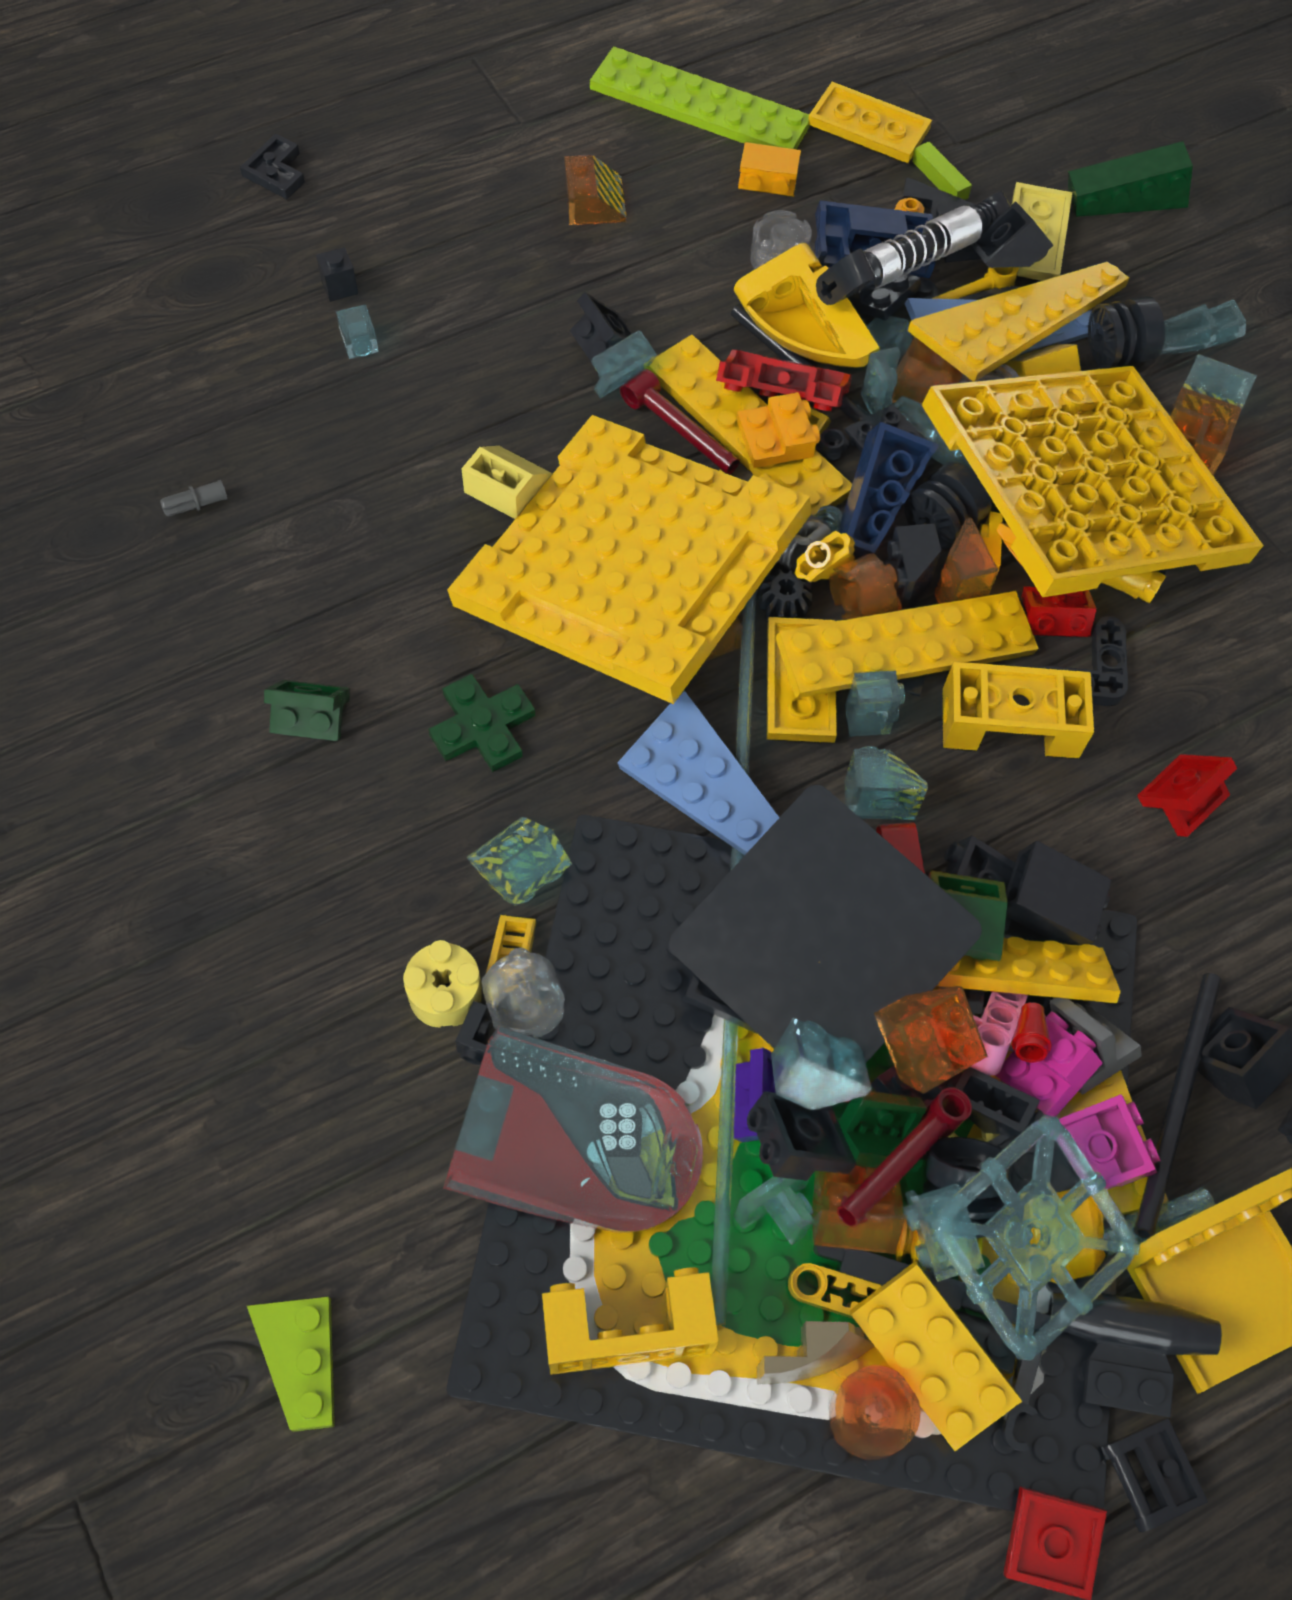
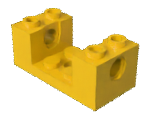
M953 662L943 687V748L977 751L985 732L993 731L1044 735L1045 756L1080 758L1094 733L1091 672ZM1023 695L1029 700L1030 704L1026 706L1019 705L1014 701L1013 696Z
M683 1268L674 1271V1277L667 1278V1288H665L664 1294L669 1325L668 1331L664 1330L663 1324L640 1327V1334L623 1336L622 1330L597 1333V1340H589L584 1288L575 1289L574 1283L551 1286L549 1293H542L550 1374L713 1354L719 1339L709 1272L699 1274L698 1268Z

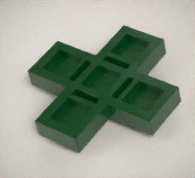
M473 674L442 688L444 697L456 715L428 730L431 739L445 761L477 747L491 771L494 772L523 757L522 749L509 729L534 717L535 709L519 684L489 699Z

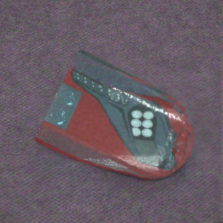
M499 1026L488 1039L443 1188L510 1209L576 1225L618 1233L643 1231L661 1224L675 1215L694 1192L703 1163L701 1133L698 1124L694 1123L690 1112L684 1105L686 1102L673 1088L663 1081L648 1074Z

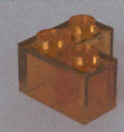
M1182 387L1170 410L1169 416L1214 476L1226 454L1242 407Z

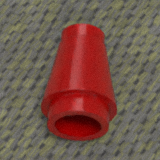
M1026 1003L1021 1007L1012 1039V1048L1015 1050L1016 1056L1025 1062L1035 1063L1044 1060L1052 1048L1044 1008L1037 1003Z

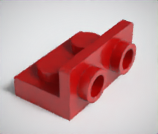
M1036 587L1023 588L1022 601L1033 635L1088 637L1091 635L1097 608L1089 590L1042 598Z

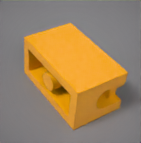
M745 142L740 164L741 173L738 189L794 197L801 150Z

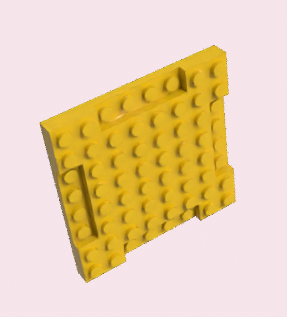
M1134 366L931 386L922 403L923 409L949 450L962 451L1012 530L1016 539L1011 548L1042 598L1097 589L1104 579L1196 565L1200 571L1247 564L1253 560L1264 546Z
M592 415L558 455L560 466L494 546L491 547L485 544L447 591L453 606L674 704L810 517V496L754 475L747 482L646 444L644 434Z

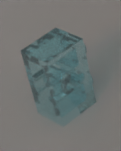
M896 670L854 673L845 705L850 737L890 734L894 721H898L899 705L904 704L905 700L904 686L902 683L898 684Z

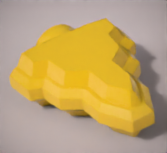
M835 530L821 541L811 543L806 552L797 559V567L795 569L797 578L816 582L820 579H830L836 575H851L855 556L853 555L855 541L846 533L841 534Z

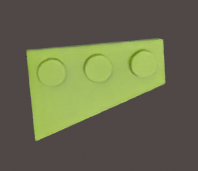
M329 1297L247 1306L289 1429L292 1432L335 1427L331 1299Z

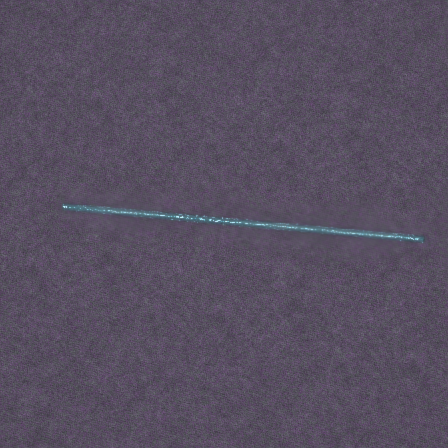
M757 590L744 606L742 614L736 760L748 776ZM732 847L731 870L745 856L734 847ZM725 1019L723 1023L711 1281L716 1325H726L735 1074L738 1047V1025Z

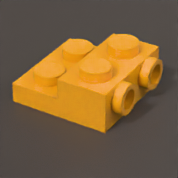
M799 392L769 397L768 405L764 407L737 411L736 420L753 468L814 457L816 443L820 441L819 429L816 424L810 425V405L807 400H801Z

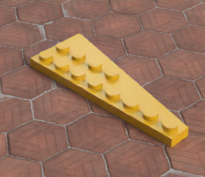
M1104 262L916 318L910 321L908 332L973 382H976L1125 288L1130 277L1121 272L1118 267Z

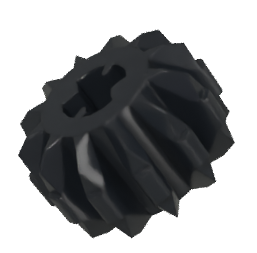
M777 568L774 575L768 574L758 588L759 610H766L765 615L767 619L774 616L781 618H804L813 603L812 583L805 582V579L797 578V576L793 575L792 568L787 573H783Z

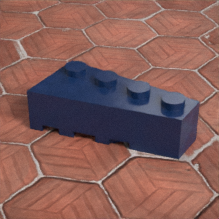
M880 422L867 433L838 530L841 534L846 533L850 535L855 541L853 555L856 560L863 561L876 552L894 522L896 514L910 495L909 492L917 479L922 475L927 462L935 453L939 444Z

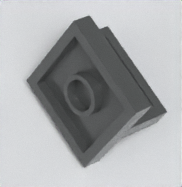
M1055 997L1050 1001L1051 1011L1069 1025L1066 1031L1074 1035L1079 1030L1096 1044V1047L1093 1049L1094 1053L1103 1062L1078 1091L1080 1094H1085L1142 1056L1140 1044L1089 1005L1083 1008L1080 1004H1074L1066 998Z

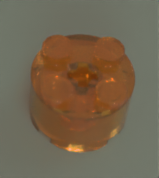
M874 553L864 555L834 568L835 573L829 576V585L836 606L842 604L846 612L841 615L843 620L900 611L902 609L894 587V583L897 582L896 572L890 564L884 565Z
M879 1365L866 1366L844 1379L835 1389L829 1405V1421L836 1442L852 1455L866 1460L887 1458L907 1446L916 1435L921 1412L919 1400L910 1385L905 1381L906 1379L899 1372ZM872 1403L876 1404V1411L882 1413V1418L874 1423L871 1421V1415L865 1412V1409L871 1406Z

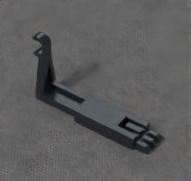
M821 1239L813 1246V1251L817 1256L838 1262L836 1271L882 1286L909 1266L908 1264L828 1239ZM924 1270L953 1310H960L961 1307L1024 1327L1028 1330L1027 1335L1021 1334L1011 1383L1022 1402L1005 1414L1001 1434L1004 1442L1012 1449L1017 1451L1030 1450L1026 1442H1017L1014 1439L1013 1430L1019 1413L1025 1412L1030 1417L1038 1414L1037 1410L1028 1405L1051 1316L965 1289L966 1283Z

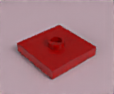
M1020 1486L1003 1575L1012 1580L1091 1600L1107 1511L1097 1506Z

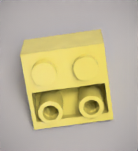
M501 446L479 447L462 467L464 493L514 519L518 517L552 475L551 472Z

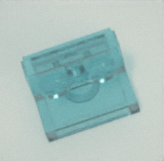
M772 1177L740 1199L734 1218L744 1230L769 1212L791 1245L795 1244L805 1237L814 1221L811 1217L813 1209L810 1203L799 1192L807 1186L810 1178L804 1181Z

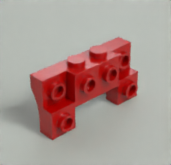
M732 349L728 358L725 361H720L716 381L724 382V389L742 392L743 387L760 389V395L768 397L778 396V393L791 394L799 392L802 401L814 402L813 408L832 412L833 406H841L844 394L849 393L853 374Z

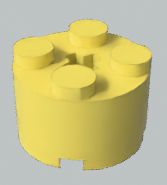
M439 940L418 951L409 961L403 980L414 1014L423 1023L432 1027L441 1028L440 1026L450 1025L454 1027L463 1024L473 1001L481 1002L482 984L478 965L473 956L458 945Z

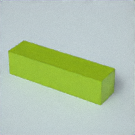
M930 142L915 148L912 162L939 190L964 200L969 198L972 184Z

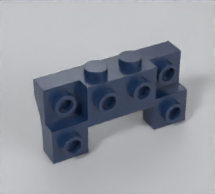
M820 200L815 213L817 238L814 244L815 255L822 266L832 267L839 260L849 255L850 252L852 253L858 249L864 251L877 244L884 243L886 240H893L897 235H904L906 231L914 230L919 225H925L926 222L933 219V214ZM923 228L918 229L917 232L922 233ZM935 261L926 266H921L920 269L911 271L909 274L916 277L930 278L935 267Z

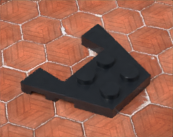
M906 177L902 199L914 198L920 201L924 208L931 209L930 214H933V219L961 206L976 205ZM969 245L940 259H944L945 263L979 260L981 257Z

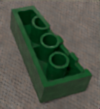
M1184 141L1068 171V192H1073L1071 203L1076 217L1188 208L1193 165Z

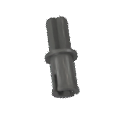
M220 479L217 482L194 489L192 486H189V490L164 497L160 500L164 514L170 517L192 509L200 511L202 506L228 499Z

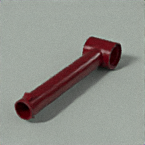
M644 369L620 387L621 396L630 408L636 410L645 405L703 455L711 459L723 472L730 475L736 470L740 460L660 394V382L652 371Z
M950 1087L942 1090L927 1107L923 1120L859 1185L858 1189L848 1198L846 1196L841 1198L840 1206L837 1208L840 1220L852 1228L858 1224L866 1223L868 1221L866 1216L874 1206L888 1194L940 1138L952 1135L970 1116L972 1105L968 1096L957 1088Z

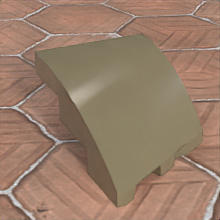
M806 1321L801 1327L802 1345L797 1350V1357L764 1356L757 1366V1384H780L800 1381L828 1373L859 1358L873 1348L874 1344L860 1327H855L854 1324L849 1322Z

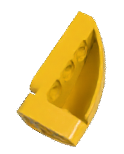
M807 243L795 245L736 282L734 292L748 315L765 334L783 348L819 363L843 367H864L881 357L880 347L848 298L833 305H826L818 297L816 281L829 268L827 266L822 267Z

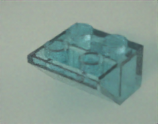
M794 1017L792 1018L771 1054L776 1095L810 1110L820 1109L868 1095L872 1088L861 1047L847 1037L839 1039L826 1033L824 1028L815 1022H802Z

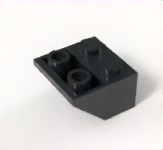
M935 523L896 527L892 541H888V556L882 562V573L884 579H889L890 606H895L896 611L912 609L930 587L941 554Z

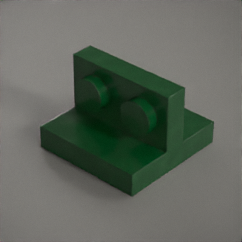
M282 680L264 690V703L271 704L269 733L338 741L341 739L343 705L349 702L350 688Z
M859 1089L856 1090L849 1103L826 1100L832 1106L856 1161V1166L877 1168L917 1127L927 1110L921 1098ZM921 1158L908 1172H918L924 1159Z

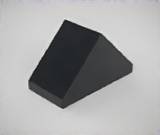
M966 1066L955 1087L964 1092L970 1099L972 1112L968 1118L984 1133L1023 1136L1040 1103L1039 1099L969 1066Z

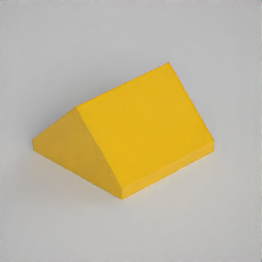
M1054 344L1016 356L1002 365L1009 378L1081 371L1076 344Z

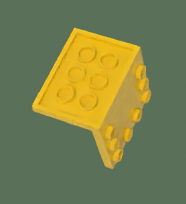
M1292 1168L1158 1232L1121 1256L1144 1300L1170 1304L1220 1322L1222 1338L1218 1355H1176L1197 1394L1292 1346V1246L1270 1210L1292 1198Z

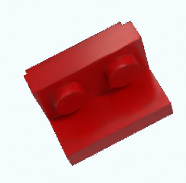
M1180 754L1137 797L1143 807L1163 808L1177 836L1188 837L1231 795L1224 781L1237 767L1232 757Z

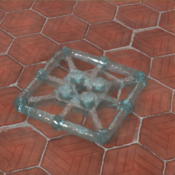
M1043 1115L1039 1120L1028 1126L996 1157H988L981 1163V1170L948 1199L937 1212V1216L931 1219L930 1228L935 1230V1237L939 1246L967 1286L966 1294L974 1304H979L1005 1345L1019 1360L1031 1361L1080 1314L1086 1315L1093 1308L1092 1302L1128 1268L1134 1259V1255H1139L1140 1244L1136 1243L1130 1225L1106 1190V1181L1102 1174L1093 1170L1069 1131L1060 1123L1058 1117ZM1055 1141L1080 1178V1181L1061 1199L1050 1184ZM1036 1143L1032 1180L1021 1191L1016 1193L1006 1178V1170ZM991 1184L1005 1204L986 1223L954 1220L960 1212ZM1091 1196L1119 1240L1084 1236L1070 1214ZM1033 1227L1041 1231V1237L1037 1244H1030V1240L1033 1238V1233L1031 1232ZM958 1232L985 1236L999 1258L979 1275L952 1233ZM1083 1248L1117 1252L1081 1289L1078 1288L1065 1268ZM1008 1273L1011 1274L1020 1288L1015 1328L992 1295L993 1288ZM1053 1278L1068 1302L1033 1335L1038 1292Z

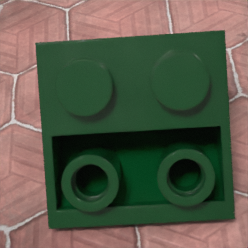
M930 871L929 878L972 914L981 925L982 932L979 940L965 955L979 960L991 959L1000 961L1007 911L1004 882Z

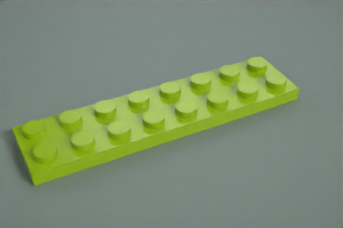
M614 46L590 79L591 90L744 144L748 142L797 149L811 126L809 125L810 120H808L809 114Z

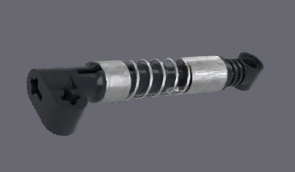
M1003 190L989 196L974 206L965 205L926 222L925 225H919L914 230L906 231L904 235L895 236L893 240H886L884 243L882 242L864 251L858 249L850 253L818 277L816 281L818 297L826 305H833L864 289L871 291L899 279L900 276L920 269L921 266H926L932 261L939 260L941 257H945L975 243L983 236L985 229L1010 207ZM920 228H923V232H922V233H921V232H917V230L920 229Z

